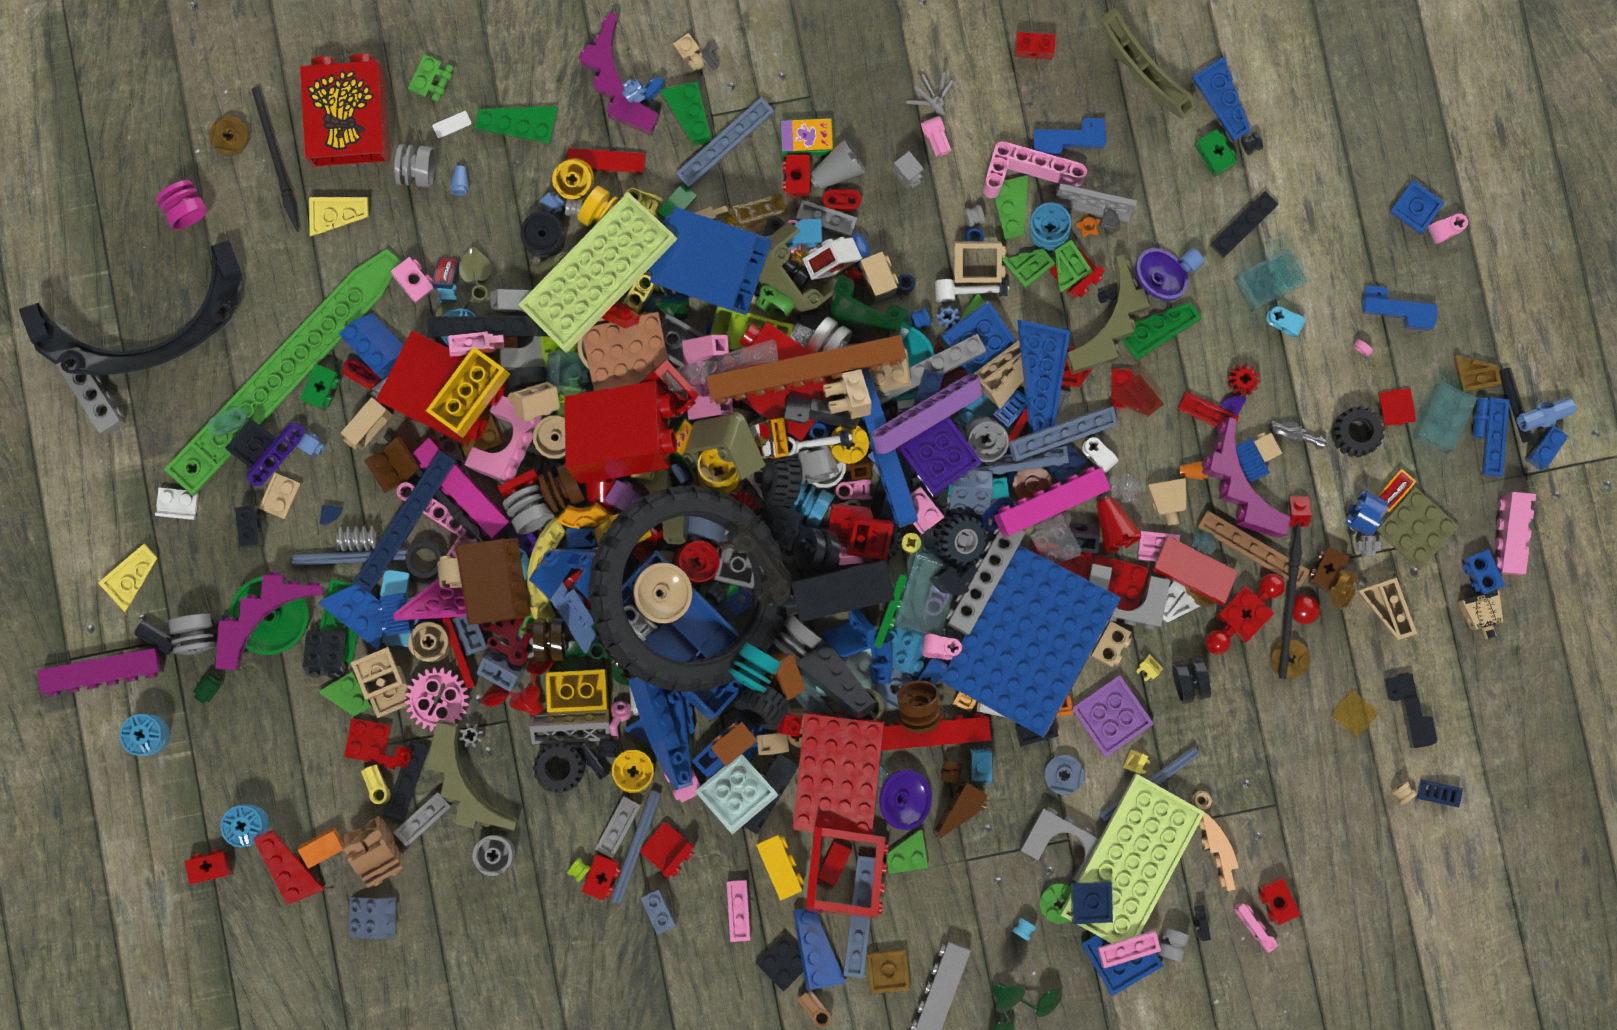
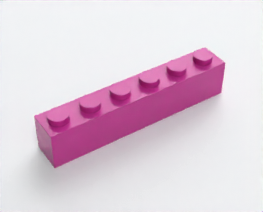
M428 438L412 455L416 458L415 460L419 467L427 469L439 450L446 454L448 453L434 439ZM456 463L443 482L441 490L447 496L451 495L456 500L454 504L460 510L464 509L469 514L467 517L473 524H479L482 528L480 531L488 539L490 537L497 539L512 524L511 520Z
M1094 466L1083 471L1084 475L1078 477L1075 474L1066 478L1067 482L1062 485L1058 482L1049 486V491L1044 492L1040 490L1033 493V498L1029 500L1025 497L1016 501V506L1010 508L1007 505L998 509L999 513L994 515V518L1002 536H1010L1110 490L1111 488L1102 468L1095 469Z

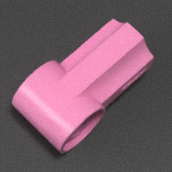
M940 116L921 122L923 133L926 139L929 140L935 157H941L951 152Z

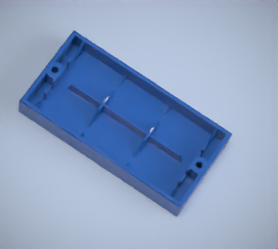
M657 550L651 552L622 582L624 607L626 605H634L636 607L632 583L636 581L639 574L645 568L657 563H669ZM692 587V600L685 614L673 622H654L658 628L653 629L645 637L644 643L662 656L688 662L702 660L718 654L733 643L740 634ZM658 589L656 595L660 597L662 592ZM625 611L629 620L635 618L634 611ZM734 680L726 685L710 690L680 692L708 720H713L738 695L745 685Z

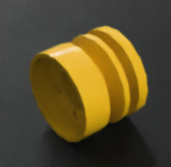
M596 186L583 203L577 220L587 227L591 226L595 221L597 224L618 203L619 198L614 197L608 202L610 192L601 186Z
M717 449L703 451L698 459V481L701 487L722 491L726 494H731L737 488L739 475L733 462L722 460L718 455Z
M627 750L615 759L612 766V776L616 785L623 791L638 793L645 790L651 784L654 768L650 758L645 753L638 750ZM632 767H636V771H639V774H635L634 777L627 773Z

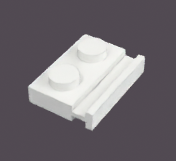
M159 488L155 516L196 520L199 492L192 496L187 490Z

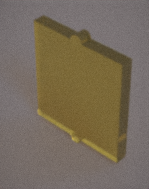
M1353 690L1344 700L1339 701L1340 704L1331 713L1356 738L1365 728L1370 727V723L1378 715Z

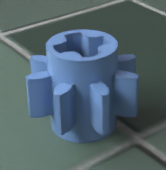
M629 79L623 84L625 89L622 93L630 103L633 101L639 103L645 98L643 93L646 91V88L638 79L635 81Z
M951 305L946 309L941 307V314L936 315L937 319L941 320L938 323L939 327L945 326L946 330H949V328L961 321V318L957 316L959 310L955 309L953 311Z

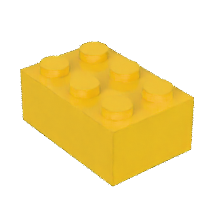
M607 670L546 673L547 713L609 710Z
M777 834L757 843L756 846L780 901L803 891L802 886L805 883L801 874H796L794 870L796 863L792 854L788 856L786 852L788 844L785 837H780Z

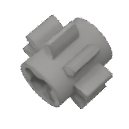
M1361 536V541L1356 542V551H1361V556L1364 557L1376 556V551H1381V541H1376V536Z
M466 724V730L460 729L463 737H460L459 740L466 742L465 747L472 743V746L475 748L477 747V741L483 742L480 734H483L484 731L477 730L478 724H475L473 728H471L470 724ZM470 730L471 732L476 733V736L473 737V741L472 739L467 738V735L470 734Z

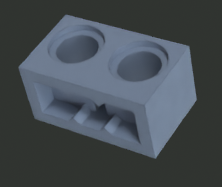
M467 616L452 619L465 657L487 648L478 624L468 625Z
M492 649L483 657L476 674L511 692L520 684L526 667L511 664L508 657Z
M660 888L640 898L657 935L677 925Z

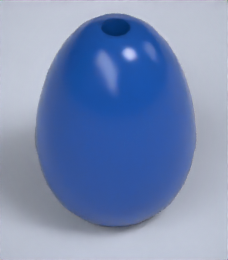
M859 233L851 235L850 238H853L862 259L870 257V248L866 239ZM860 260L854 263V265H860Z

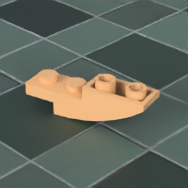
M1204 813L1198 824L1199 829L1203 830L1204 838H1202L1204 850L1207 849L1208 853L1216 852L1214 862L1216 867L1220 869L1221 875L1218 876L1220 886L1224 887L1226 891L1235 890L1231 870L1239 867L1232 846L1217 823L1207 813Z

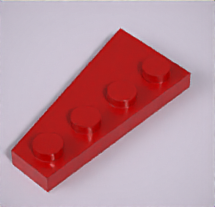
M273 829L254 837L253 841L286 905L324 891V886L321 882H318L312 872L303 866L301 860L296 855L294 856L289 847Z

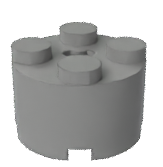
M829 445L817 448L818 451L811 453L810 450L798 453L799 457L797 459L801 469V484H805V480H808L809 484L830 479L829 475L832 473L835 476L839 474L836 459Z
M501 835L487 836L475 845L472 855L473 862L477 869L485 875H500L508 871L514 863L515 849L513 843ZM494 850L498 854V858H495V860L490 856V853L494 852Z

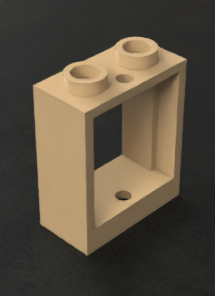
M954 241V282H1002V277H1005V266H1002V258H1005L1006 255L1005 246H1002L1001 241ZM963 248H996V276H963Z
M371 397L341 432L344 436L343 441L355 450L357 447L363 450L393 414Z

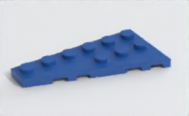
M1017 320L1029 432L1032 434L1055 425L1070 331Z

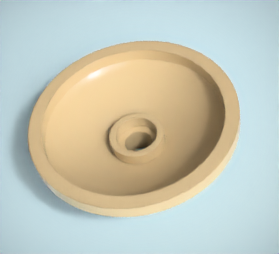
M657 563L648 566L639 574L634 584L633 598L638 611L645 618L656 623H669L679 619L688 610L692 600V586L685 572L679 567L669 563ZM658 589L662 592L660 597L656 595Z

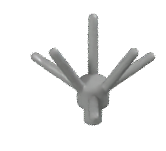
M943 72L939 94L934 95L925 75L922 74L921 78L931 97L919 87L914 86V89L927 101L907 100L906 103L930 105L932 109L936 110L938 116H943L945 114L942 107L944 105L943 98L953 84V80H950L943 90L945 73Z

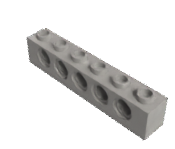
M57 324L62 330H64L69 335L73 336L72 332L67 326L64 327L60 324ZM67 359L65 363L66 367L70 370L75 369L76 364L75 366L70 367V361L72 359ZM61 363L56 364L99 434L106 436L125 424L122 419L124 417L123 413L118 407H114L112 403L114 399L108 391H104L102 388L103 381L98 375H86V381L80 383L82 374L66 373L62 370ZM96 390L97 396L91 400L90 394ZM106 406L107 413L101 416L100 410Z
M997 526L993 533L996 535L994 541L989 540L987 547L984 549L987 552L984 559L980 557L975 565L978 572L974 575V579L971 582L965 584L968 586L969 591L958 596L956 602L959 604L955 610L952 608L946 617L949 620L948 626L964 635L970 634L1024 537L1025 531L1021 530L1010 536L1003 537ZM999 540H1006L1008 548H1001L998 543ZM989 557H997L999 564L992 565L989 562ZM980 574H988L989 582L981 581ZM970 591H979L980 598L973 599L970 595ZM968 607L971 611L970 616L962 615L961 608Z

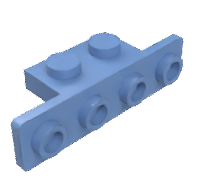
M562 582L550 601L561 618L564 619L566 626L582 651L587 653L590 646L599 640L592 629L594 622L591 611L587 610L584 606L582 596L576 593L574 589L569 592Z

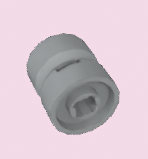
M1165 927L1162 935L1164 942L1160 943L1161 951L1157 952V954L1182 962L1185 954L1183 947L1187 946L1190 935Z

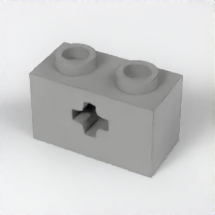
M910 151L894 162L893 173L906 189L910 187L915 188L922 182L920 179L923 177L924 169Z

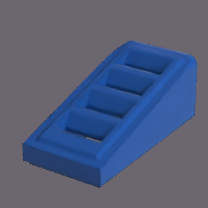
M1015 390L1004 405L993 414L992 418L1007 430L1027 407L1026 397L1020 391Z

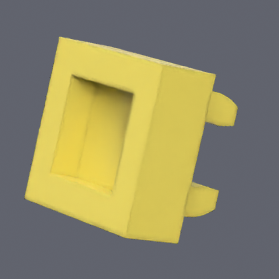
M1149 654L1141 662L1137 673L1144 670L1147 673L1144 680L1147 681L1150 678H1156L1163 668Z
M1130 750L1123 768L1137 774H1145L1146 771L1143 770L1145 763L1150 764V761L1147 759L1148 756Z

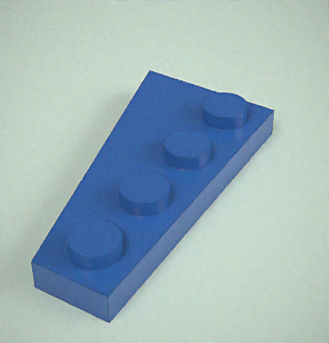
M1225 56L1192 76L1193 82L1233 142L1250 132L1251 129L1244 109L1241 107L1237 90H1235Z
M806 908L793 910L807 990L846 983L817 913L805 911Z

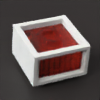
M840 237L834 241L833 239H828L822 243V247L810 250L808 252L809 255L804 257L803 261L811 279L814 280L835 276L861 260L862 257L853 238L844 239V237Z

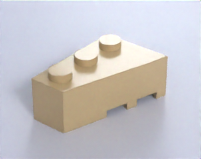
M1019 340L974 373L979 375L983 393L999 409L1024 381Z
M1392 578L1357 591L1396 640L1417 634L1397 578Z

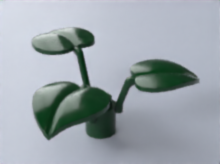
M644 277L642 280L645 287H650L651 285L650 280ZM658 285L664 296L656 300V306L671 317H675L678 320L686 319L688 317L686 307L689 304L688 295L682 293L668 295L664 287Z
M593 624L592 628L598 631L596 625ZM601 639L591 645L587 653L582 651L577 642L569 641L566 642L565 660L554 662L552 666L562 672L584 671L588 666V659L585 657L587 655L594 659L602 657L611 660L615 659L614 656L607 654V649ZM618 662L612 666V677L619 684L629 686V681L621 678L620 674H623V670L618 669Z
M998 983L993 987L991 994L998 1001L996 1009L999 1013H1003L1004 1021L998 1022L992 1030H1014V1023L1009 1021L1006 1012L1011 1010L1020 1001L1037 1010L1036 1015L1038 1017L1050 1014L1058 1006L1063 991L1058 989L1050 990L1040 998L1038 1005H1034L1023 999L1025 990L1022 987L1005 986L1003 983Z

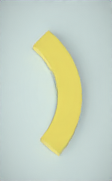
M552 518L536 541L527 573V594L534 619H546L548 623L556 615L552 610L549 599L529 581V578L542 561L544 554L548 550L556 549L558 543L566 534L563 526L556 521L557 518Z

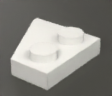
M1175 581L1170 584L1163 615V621L1166 623L1200 607L1194 602L1195 600L1191 595L1188 596L1185 586Z

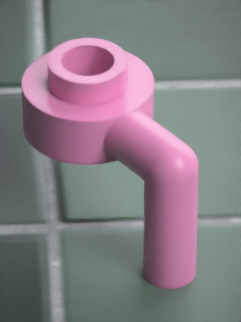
M617 701L611 707L613 719L609 729L613 741L619 739L617 727L620 721H626L632 713L631 706L626 701Z

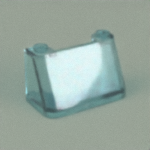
M917 551L893 628L921 636L934 634L945 637L947 627H944L953 595L937 590L929 578L942 565L952 566L956 572L961 566Z

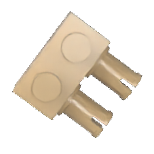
M861 369L842 373L840 382L823 385L825 397L842 393L845 399L828 402L830 414L848 411L851 419L871 415L872 403Z
M548 382L527 387L517 392H511L508 395V401L514 404L515 415L525 421L534 420L535 417L540 415H549L552 411L559 409L557 387Z

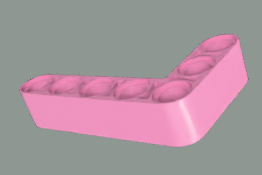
M1002 141L995 146L984 183L983 193L988 198L999 196L1007 169L1074 187H1080L1083 184L1087 169L1083 164Z
M407 482L401 483L397 488V495L405 502L408 497L403 496V490L410 487L413 491L415 486ZM432 499L424 514L459 536L446 556L457 558L455 546L479 543L476 539H469L468 532L461 525L459 528L453 529L451 523L454 519L447 511V508L435 499ZM443 508L444 516L436 518V510ZM471 523L473 528L477 531L478 535L482 539V532L480 531V529Z

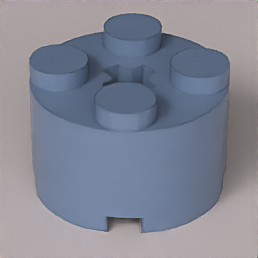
M689 516V542L707 540L711 545H721V542L724 541L726 529L707 519Z

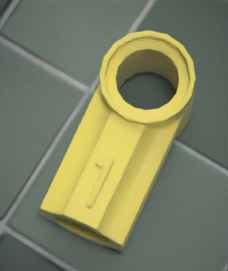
M378 764L362 770L361 773L370 793V800L375 804L383 805L388 803L391 792L385 784ZM379 790L384 792V798L381 801L376 797Z

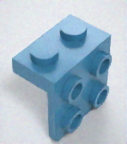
M894 627L892 630L888 629L884 642L891 641L892 668L919 677L920 672L924 668L925 657L922 656L924 636Z

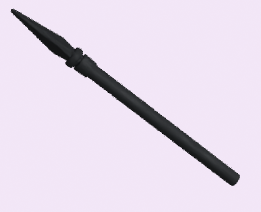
M259 87L252 88V93L280 183L279 187L283 197V206L296 231L299 232L297 203L286 180Z
M390 432L384 435L389 444L395 438ZM421 467L416 472L420 479L425 473ZM439 488L435 496L447 508L453 519L458 521L476 540L483 542L469 520L464 516L463 511L453 504Z
M1300 523L1297 524L1289 551V583L1278 676L1280 679H1286L1296 582L1299 573V561L1302 556Z

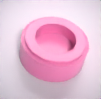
M1357 339L1353 344V347L1364 356L1368 357L1373 352V349L1362 340Z

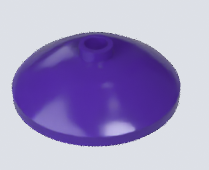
M1151 248L1142 252L1135 263L1136 277L1143 289L1153 297L1164 301H1173L1180 298L1188 287L1187 272L1180 266L1181 262L1168 251Z
M897 771L886 779L881 788L879 796L880 811L886 822L894 828L910 830L919 826L926 819L931 808L932 796L930 787L925 778L915 771Z

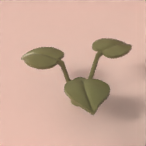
M471 247L464 254L459 266V274L463 281H474L476 285L472 289V298L463 308L465 310L473 302L482 303L486 300L490 303L487 289L480 285L478 280L485 281L488 279L492 266L489 259L476 247ZM446 302L438 308L436 316H441L449 310L460 309V306L454 302ZM490 311V316H519L512 312Z

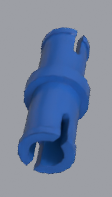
M1477 398L1476 411L1473 415L1474 427L1472 437L1485 438L1486 422L1489 421L1487 413L1490 400L1487 398Z

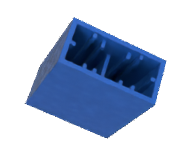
M674 207L673 213L667 215L662 224L675 235L677 240L649 268V272L652 274L649 282L747 315L772 240Z

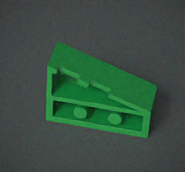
M698 82L660 90L662 99L669 107L692 147L710 143L711 137Z

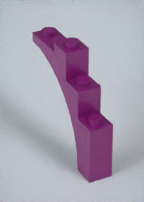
M610 12L608 17L605 16L602 21L601 27L603 29L595 37V46L587 44L586 48L581 50L579 55L581 65L584 68L599 73V75L596 74L593 80L595 92L613 99V101H609L606 109L609 119L652 136L659 120L658 113L643 106L640 102L633 101L630 103L622 93L625 87L616 73L612 51L618 17L617 14Z
M1229 417L1222 420L1217 427L1218 437L1213 445L1214 452L1207 454L1202 461V474L1223 480L1219 486V499L1240 506L1236 512V525L1275 538L1286 536L1290 516L1275 510L1265 503L1250 486L1240 467L1235 445L1237 419Z
M269 572V575H263L261 599H259V595H247V598H241L239 622H237V618L225 617V621H219L215 669L240 670L242 654L247 641L255 628L267 615L280 606L296 599L309 596H325V587L320 586L319 582H308V585H300L299 581H288V584H286V577L281 576L279 572Z

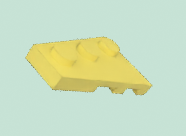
M309 197L311 237L369 217L368 197Z
M143 544L98 583L120 608L126 612L158 558L146 544Z

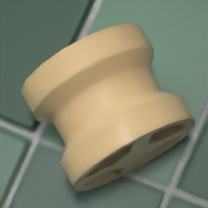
M1404 781L1391 791L1399 799L1400 805L1409 802L1417 795L1415 790H1411L1408 781Z

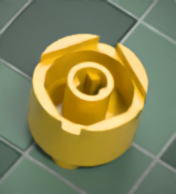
M568 159L556 167L553 172L552 182L554 188L562 197L577 199L590 191L593 186L594 175L590 165L583 160ZM573 174H575L574 176L577 178V181H575L574 184L572 183V180L569 179V177Z
M839 426L831 433L830 437L840 435V431L849 429L852 434L853 447H849V450L846 449V446H842L841 443L829 445L836 461L842 464H852L860 461L866 455L869 448V439L866 432L859 426L856 429Z

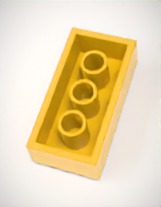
M473 347L426 411L463 438L509 377L510 373Z

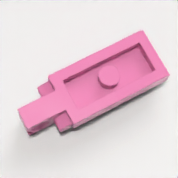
M488 332L448 336L450 357L468 355L473 347L482 353H489L496 349L504 348L503 335L493 336V334H488Z
M1238 903L1233 907V910L1255 940H1258L1267 953H1270L1278 946L1274 937L1267 936L1264 932L1266 930L1265 926L1253 917L1254 912L1249 905Z

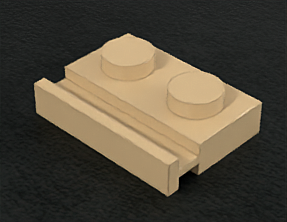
M274 472L259 509L286 520L302 484Z

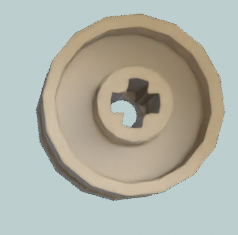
M548 416L542 419L535 427L533 442L536 449L543 456L551 459H565V418L561 416ZM555 434L559 436V439L557 441H555L556 439L554 438Z

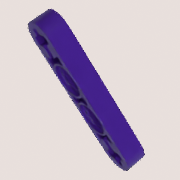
M294 422L288 424L251 466L246 474V478L251 485L261 486L298 445L305 434L300 424ZM294 429L297 430L299 433L295 435L291 431ZM286 436L292 440L291 443L285 438ZM285 442L287 448L282 452L277 451L278 444ZM272 457L274 458V463L269 467L265 466V459ZM260 466L266 470L265 473L259 468ZM253 474L259 475L260 478L257 480L254 479L252 476Z

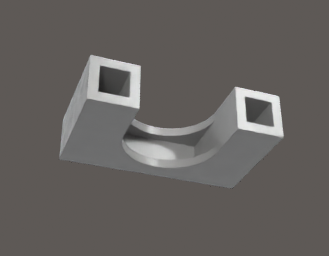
M496 289L490 292L491 312H512L519 316H529L518 304L532 290ZM527 337L525 344L521 348H500L493 351V361L505 370L536 366L545 367L539 337Z
M1091 564L1088 581L1108 591L1112 568ZM1153 576L1148 577L1145 596L1141 605L1132 611H1123L1116 608L1109 621L1116 622L1117 619L1125 620L1124 624L1136 626V623L1144 624L1143 628L1151 630L1161 627L1170 580Z
M1048 807L1047 810L1041 808L1019 850L1039 860L1053 836L1059 833L1075 835L1083 848L1081 862L1071 878L1077 882L1099 839L1092 836L1093 831L1083 826L1080 829L1074 826L1076 822L1065 816L1063 820L1058 817L1059 812Z

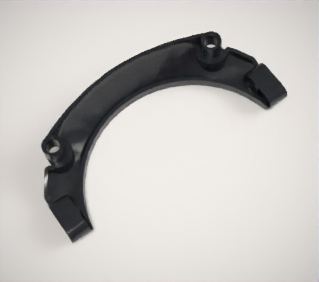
M227 240L210 246L212 274L204 302L193 319L181 331L162 343L131 351H115L94 347L79 341L62 330L48 316L39 302L19 309L29 339L34 344L37 352L54 364L61 363L62 370L71 374L110 375L128 373L155 367L173 360L203 343L221 329L233 316L231 305H235L238 302L243 279L230 241ZM222 307L227 308L230 312L229 317L226 319L218 315V311ZM67 359L75 360V369L70 370L66 367Z

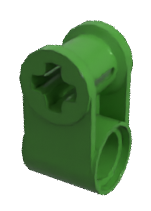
M770 285L761 287L760 296L755 301L757 308L768 313L778 321H784L795 307L792 298Z

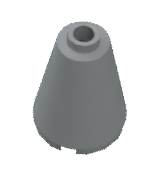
M847 140L841 141L811 172L812 177L810 180L816 188L819 186L823 189L866 172Z

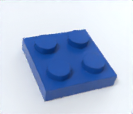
M1412 180L1389 213L1421 235L1445 202Z

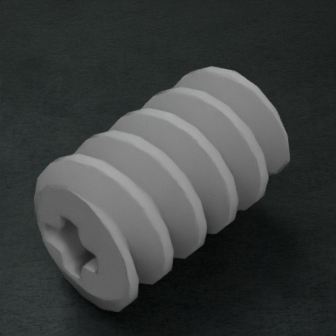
M339 526L336 536L338 551L340 547L342 551H346L348 547L350 551H354L356 547L358 551H362L364 547L366 551H370L371 547L375 550L379 543L378 530L374 531L373 526L370 527L369 532H367L365 526L362 527L361 532H359L357 526H355L353 532H351L349 526H347L345 532Z

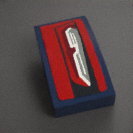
M439 257L432 281L433 288L453 289L459 259Z

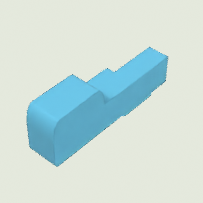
M394 570L385 571L380 593L381 597L398 593H406L408 597L411 574ZM384 633L382 643L392 647H396V645L409 647L408 639L411 633L391 637Z

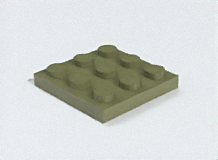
M1414 487L1379 525L1376 532L1418 570H1421L1460 526Z

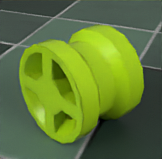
M578 858L567 874L569 876L573 875L576 881L580 883L591 867L583 864L582 859Z

